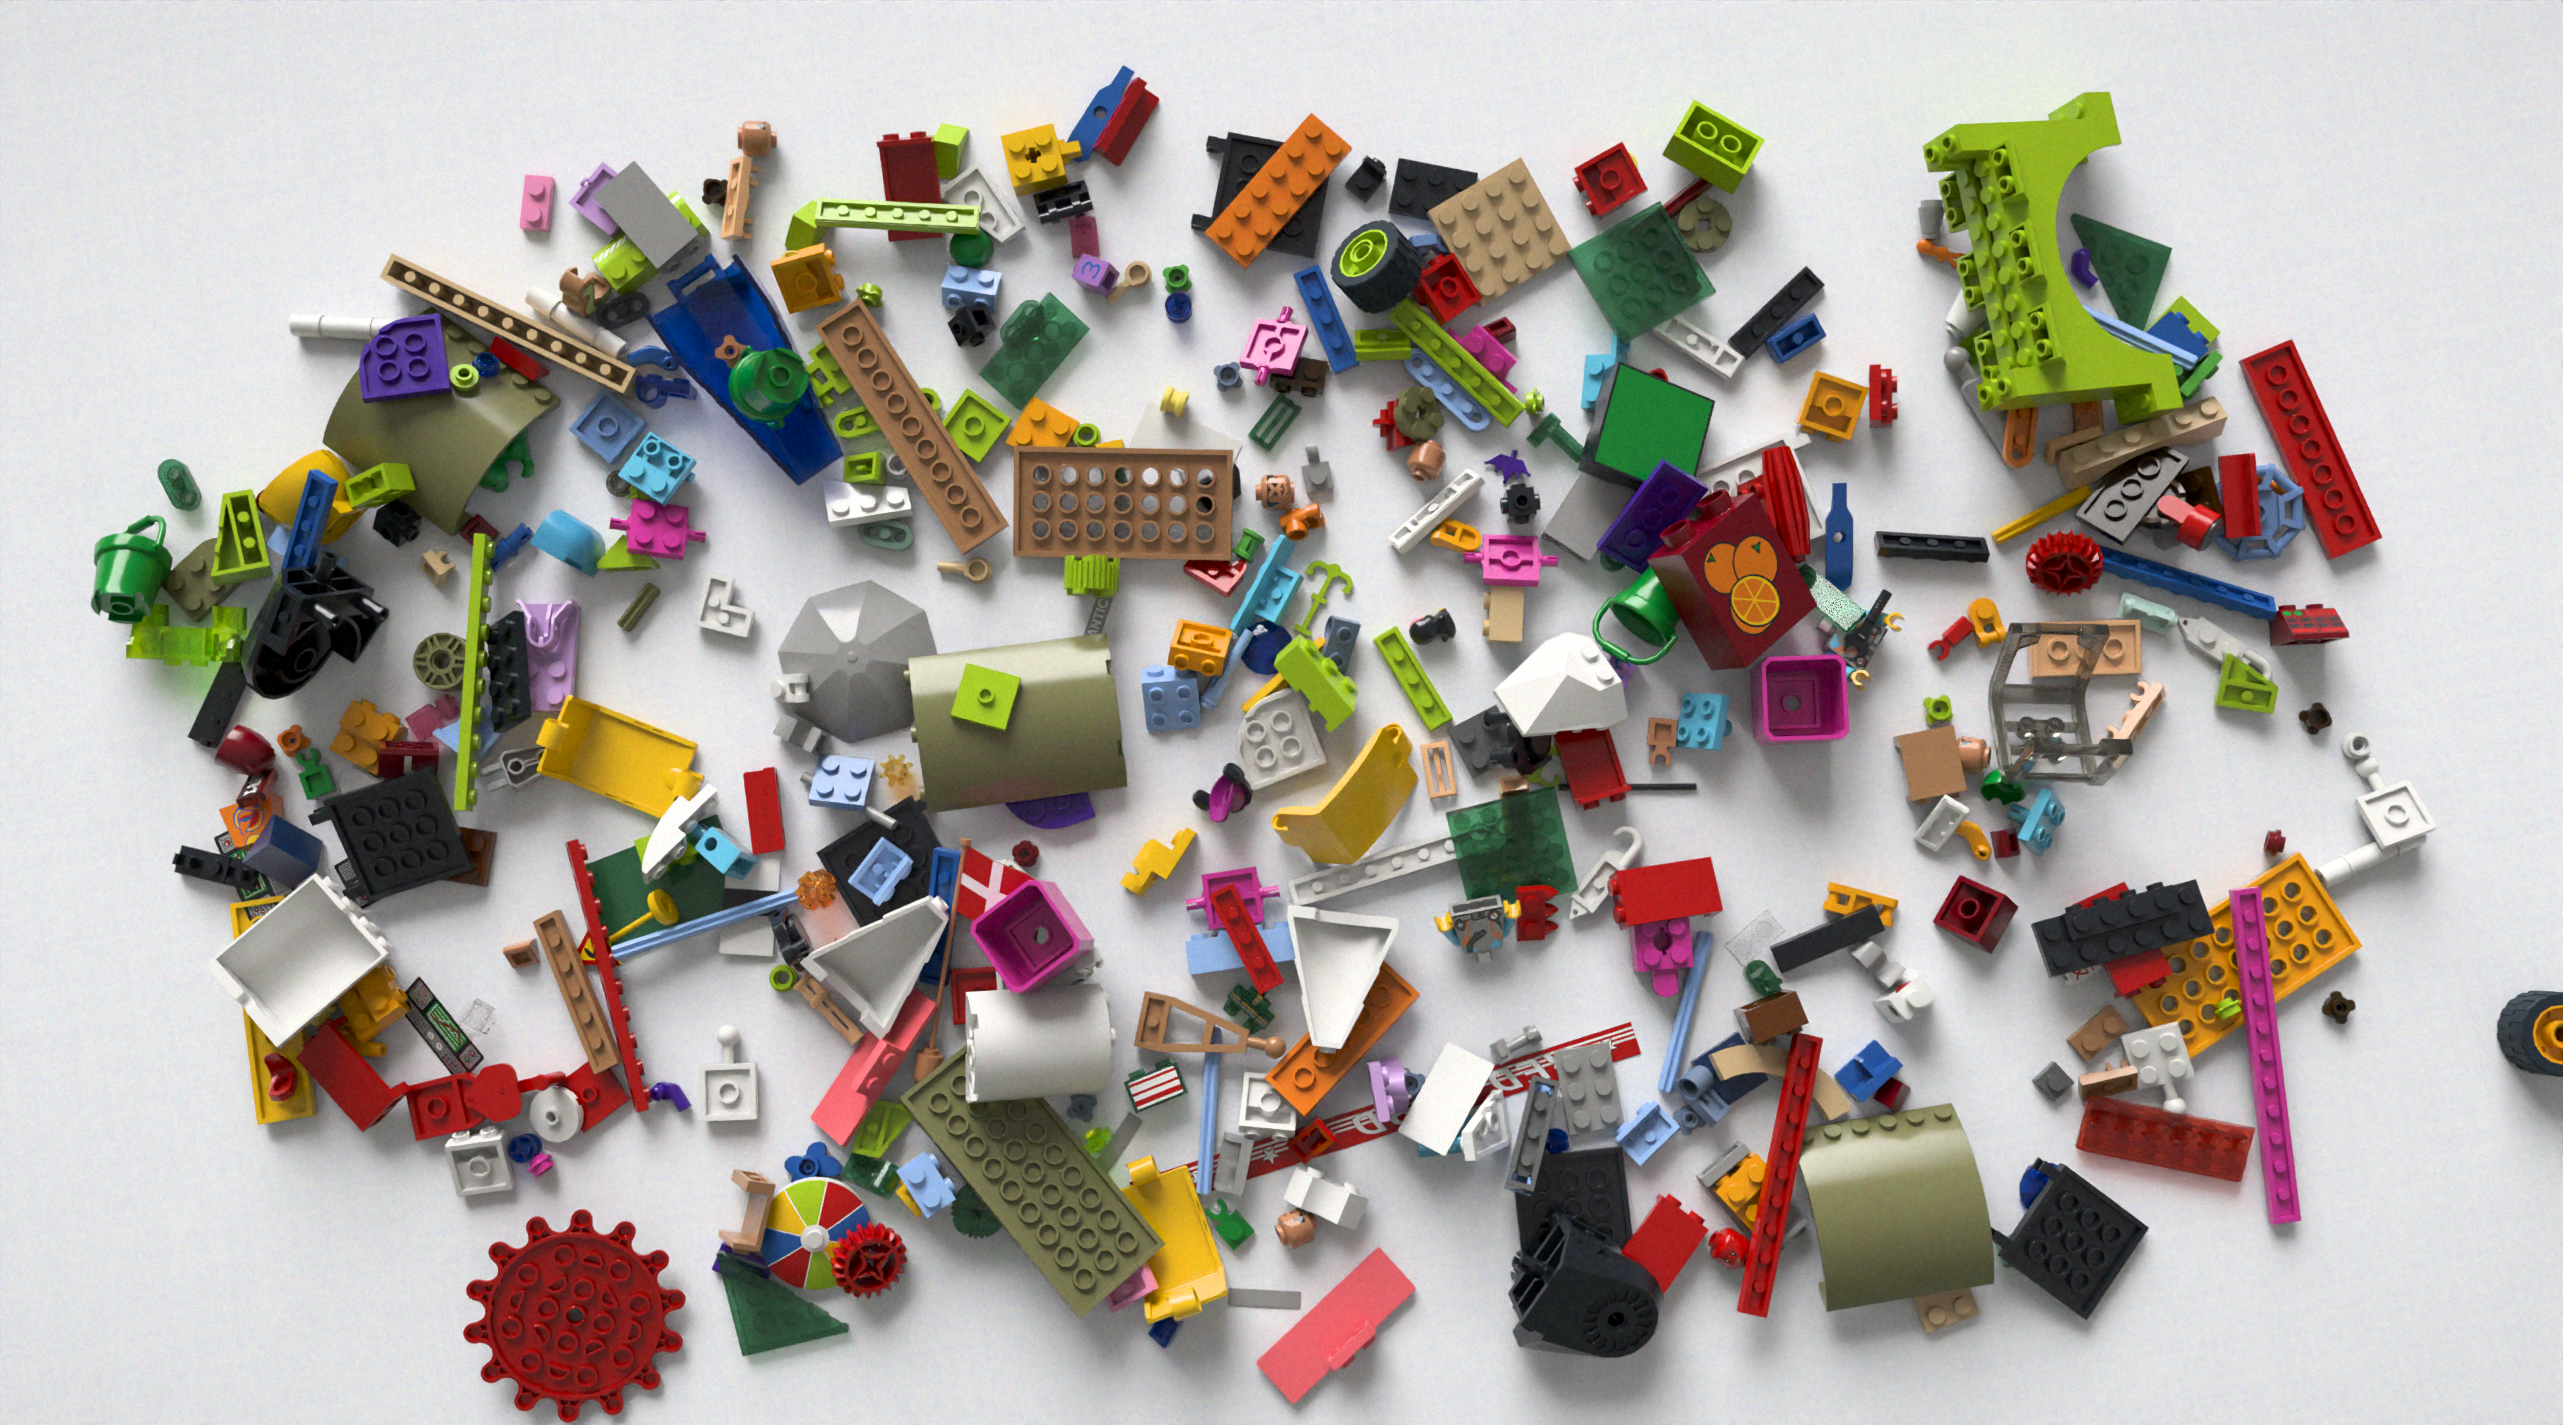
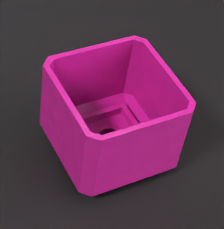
M1839 655L1767 657L1757 662L1749 670L1753 739L1759 745L1830 743L1843 739L1848 734L1849 715L1846 661ZM1789 695L1795 696L1799 701V707L1795 711H1791L1785 706V699Z
M1045 880L1026 881L975 919L971 924L970 933L1011 992L1017 993L1033 992L1042 988L1093 950L1095 940L1056 883ZM1040 927L1046 929L1048 933V939L1043 944L1038 943L1035 939V932Z

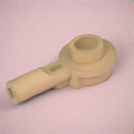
M1134 261L1128 265L1124 274L1125 279L1111 291L1109 297H1104L1110 305L1115 303L1132 287L1143 288L1149 284L1152 272L1145 262Z
M975 557L965 564L939 561L937 566L938 572L963 574L969 581L977 585L988 582L993 573L990 562L981 557Z

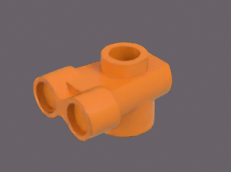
M1318 503L1305 506L1304 509L1290 508L1285 512V515L1279 517L1281 528L1291 541L1305 539L1310 528L1317 529L1326 526Z

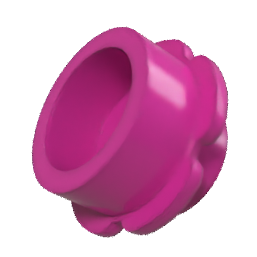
M543 1153L538 1154L528 1162L531 1168L527 1172H531L535 1178L543 1175L555 1165L551 1160L552 1156L550 1154L546 1156Z

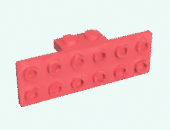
M914 986L910 995H907L890 1031L882 1039L879 1040L870 1030L867 1031L811 1115V1120L839 1145L847 1146L937 1010L938 1004Z
M1377 1247L1256 1361V1364L1292 1404H1295L1331 1369L1336 1371L1340 1367L1342 1369L1347 1368L1355 1359L1353 1354L1361 1347L1363 1350L1367 1349L1376 1339L1374 1336L1377 1333L1376 1327L1409 1297L1416 1288L1382 1249Z

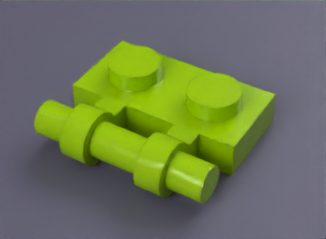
M822 341L808 352L814 361L809 365L805 362L802 364L805 367V371H808V385L814 391L813 396L817 401H821L826 408H829L835 403L830 396L833 390L836 389L840 396L843 397L854 388ZM820 370L828 379L823 385L815 376Z

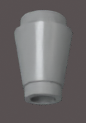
M1923 200L1921 201V207L1918 208L1922 239L1939 240L1945 214L1943 201Z

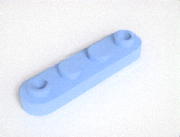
M1421 348L1411 349V359H1405L1403 363L1405 371L1422 387L1432 388L1437 401L1468 430L1481 432L1486 429L1491 419L1490 412ZM1420 360L1422 366L1416 368L1412 365V362ZM1479 415L1481 422L1474 423L1471 417Z

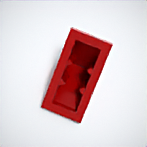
M1316 1115L1286 1145L1305 1165L1337 1140V1136Z

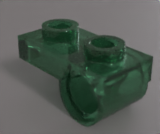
M851 1153L840 1173V1178L888 1201H891L899 1185L898 1182L901 1180L896 1172L900 1167L886 1160L878 1162L866 1155Z

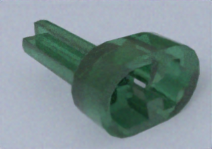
M1550 412L1526 440L1533 447L1537 448L1549 437L1570 458L1578 463L1584 447L1559 425L1561 420L1553 412Z
M1751 960L1746 963L1743 969V976L1757 994L1771 996L1775 992L1779 993L1782 991V988L1779 986L1783 983L1782 979L1778 978L1764 961ZM1762 967L1763 970L1760 972V975L1751 978L1750 975Z

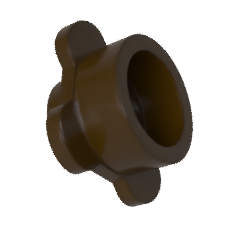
M711 178L706 179L703 183L704 195L702 196V201L706 205L717 203L720 206H725L728 181L725 179L721 181Z
M2313 703L2310 709L2307 711L2303 710L2298 715L2299 720L2303 721L2307 726V732L2310 735H2316L2320 729L2329 727L2332 724L2329 712L2321 703ZM2314 716L2317 717V721L2313 720Z
M2333 991L2330 993V997L2324 1001L2322 1013L2334 1018L2338 1024H2345L2348 1014L2355 1009L2356 1005L2353 1000L2344 998L2341 992ZM2337 1005H2340V1010H2337Z

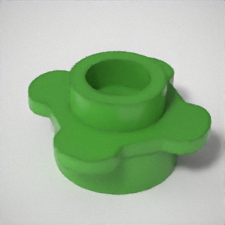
M1186 265L1167 267L1163 270V276L1167 282L1165 289L1168 293L1173 294L1177 290L1183 289L1188 291L1191 289L1192 283L1188 279L1189 268ZM1175 277H1179L1180 280L1175 281Z

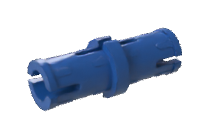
M522 522L506 539L502 538L498 541L499 545L496 547L495 557L491 558L490 568L493 572H497L511 556L516 557L519 554L518 550L531 537H534L535 533L530 527L526 528L525 523Z

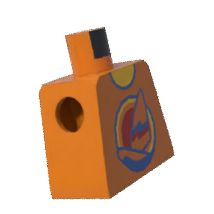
M271 792L219 809L236 848L249 852L273 814L284 819L282 796Z

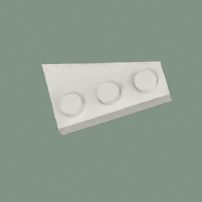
M979 161L940 189L941 198L951 205L980 206V227L1004 245L1026 229Z
M822 480L830 529L912 516L907 488Z
M1503 1089L1491 1091L1461 1132L1460 1145L1465 1155V1161H1476L1510 1145Z

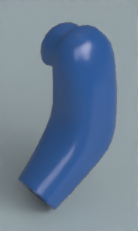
M648 345L627 355L628 362L633 368L652 363L672 372L680 366V360L676 354L653 345Z

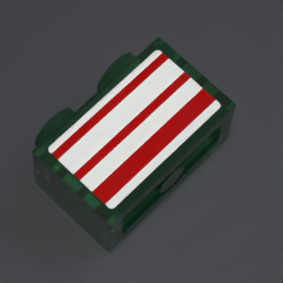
M1166 1058L1154 1063L1156 1069L1145 1073L1144 1068L1128 1074L1129 1079L1124 1081V1085L1136 1114L1189 1092L1177 1060L1171 1062L1170 1058Z

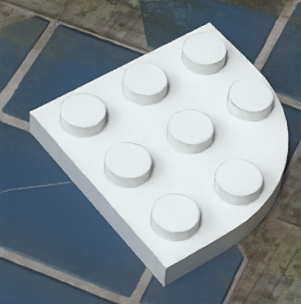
M1292 687L1271 694L1258 701L1246 713L1240 723L1236 737V755L1239 766L1244 771L1245 779L1249 782L1253 791L1327 762L1300 691L1295 692Z

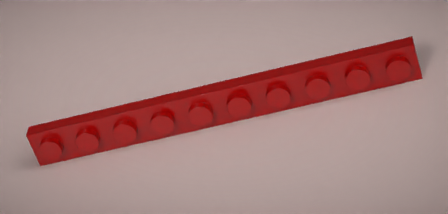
M578 839L567 841L565 846L619 1053L623 1060L622 1064L634 1110L639 1113L649 1110L647 1103L652 1102L648 1086L643 1087L640 1076L645 1075L641 1059L636 1060L633 1049L638 1048L634 1032L629 1033L626 1022L631 1021L627 1005H621L619 995L624 993L620 978H614L612 968H616V961L612 951H607L605 941H609V934L606 925H601L598 915L602 914V908L599 898H593L591 888L595 887V881L592 871H586L584 861L588 860L585 844H579Z
M1800 1032L1794 1034L1791 1040L1736 1310L1741 1313L1767 1318L1823 1043V1038Z

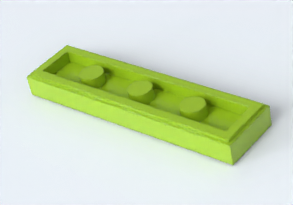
M1397 626L1392 627L1372 640L1429 733L1454 719Z

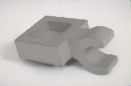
M1317 443L1306 445L1309 465L1302 466L1301 468L1307 494L1334 489L1329 462H1320Z

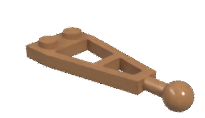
M1149 991L1144 993L1134 1042L1136 1047L1159 1052L1246 1053L1247 1047L1263 1050L1267 1056L1274 1059L1280 1058L1286 1051V1043L1281 1037L1272 1036L1267 1040L1250 1036L1251 1030L1176 997ZM1172 1006L1206 1020L1201 1044L1164 1043ZM1215 1025L1239 1034L1238 1044H1212Z

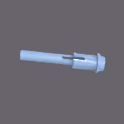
M1246 628L1244 629L1225 662L1222 676H1213L1204 694H1200L1199 704L1211 711L1215 707L1218 708L1219 705L1217 703L1229 685L1227 680L1254 633Z

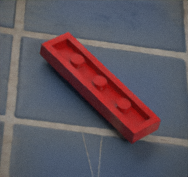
M1232 882L1209 894L1208 896L1259 995L1284 983L1285 981L1234 883Z

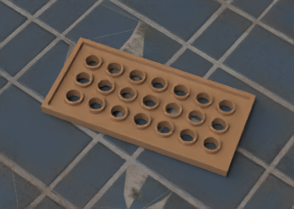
M1014 446L1013 556L1065 557L1067 555H1075V557L1082 558L1087 555L1108 556V558L1231 561L1234 450ZM1040 466L1046 467L1049 471V477L1045 482H1039L1035 478V471ZM1066 467H1072L1076 471V478L1071 483L1065 482L1062 478V471ZM1094 467H1098L1103 471V479L1099 483H1093L1089 479V472ZM1120 468H1127L1131 474L1130 480L1125 484L1119 483L1116 479V473ZM1149 468L1155 469L1158 473V479L1154 484H1147L1143 479L1144 472ZM1175 469H1182L1186 476L1185 481L1180 485L1174 484L1170 478L1172 471ZM1203 469H1208L1213 474V480L1209 485H1202L1198 481V474ZM1039 494L1046 495L1049 500L1048 506L1043 510L1038 509L1034 503L1036 496ZM1067 494L1074 496L1076 500V505L1072 510L1064 509L1061 503L1062 498ZM1093 495H1099L1103 500V506L1098 511H1094L1089 507V499ZM1121 495L1127 496L1130 500V507L1126 511H1120L1116 507V500ZM1147 496H1153L1157 499L1158 506L1153 512H1148L1143 507V501ZM1176 496L1182 497L1185 501L1184 509L1178 513L1174 512L1170 507L1172 498ZM1202 497L1210 498L1213 504L1212 509L1207 513H1202L1197 507V503ZM1039 521L1045 522L1048 526V533L1044 537H1039L1034 532V527ZM1065 522L1073 523L1076 529L1075 534L1070 538L1065 537L1061 532V527ZM1094 522L1099 523L1103 528V533L1099 538L1091 537L1088 532L1090 524ZM1120 523H1126L1130 528V534L1125 539L1119 538L1115 533L1116 526ZM1148 523L1154 524L1157 528V535L1151 540L1145 538L1142 532L1143 527ZM1174 524L1182 525L1185 530V534L1180 540H1175L1170 536V528ZM1203 524L1210 526L1212 529V536L1206 541L1201 540L1197 536V529Z

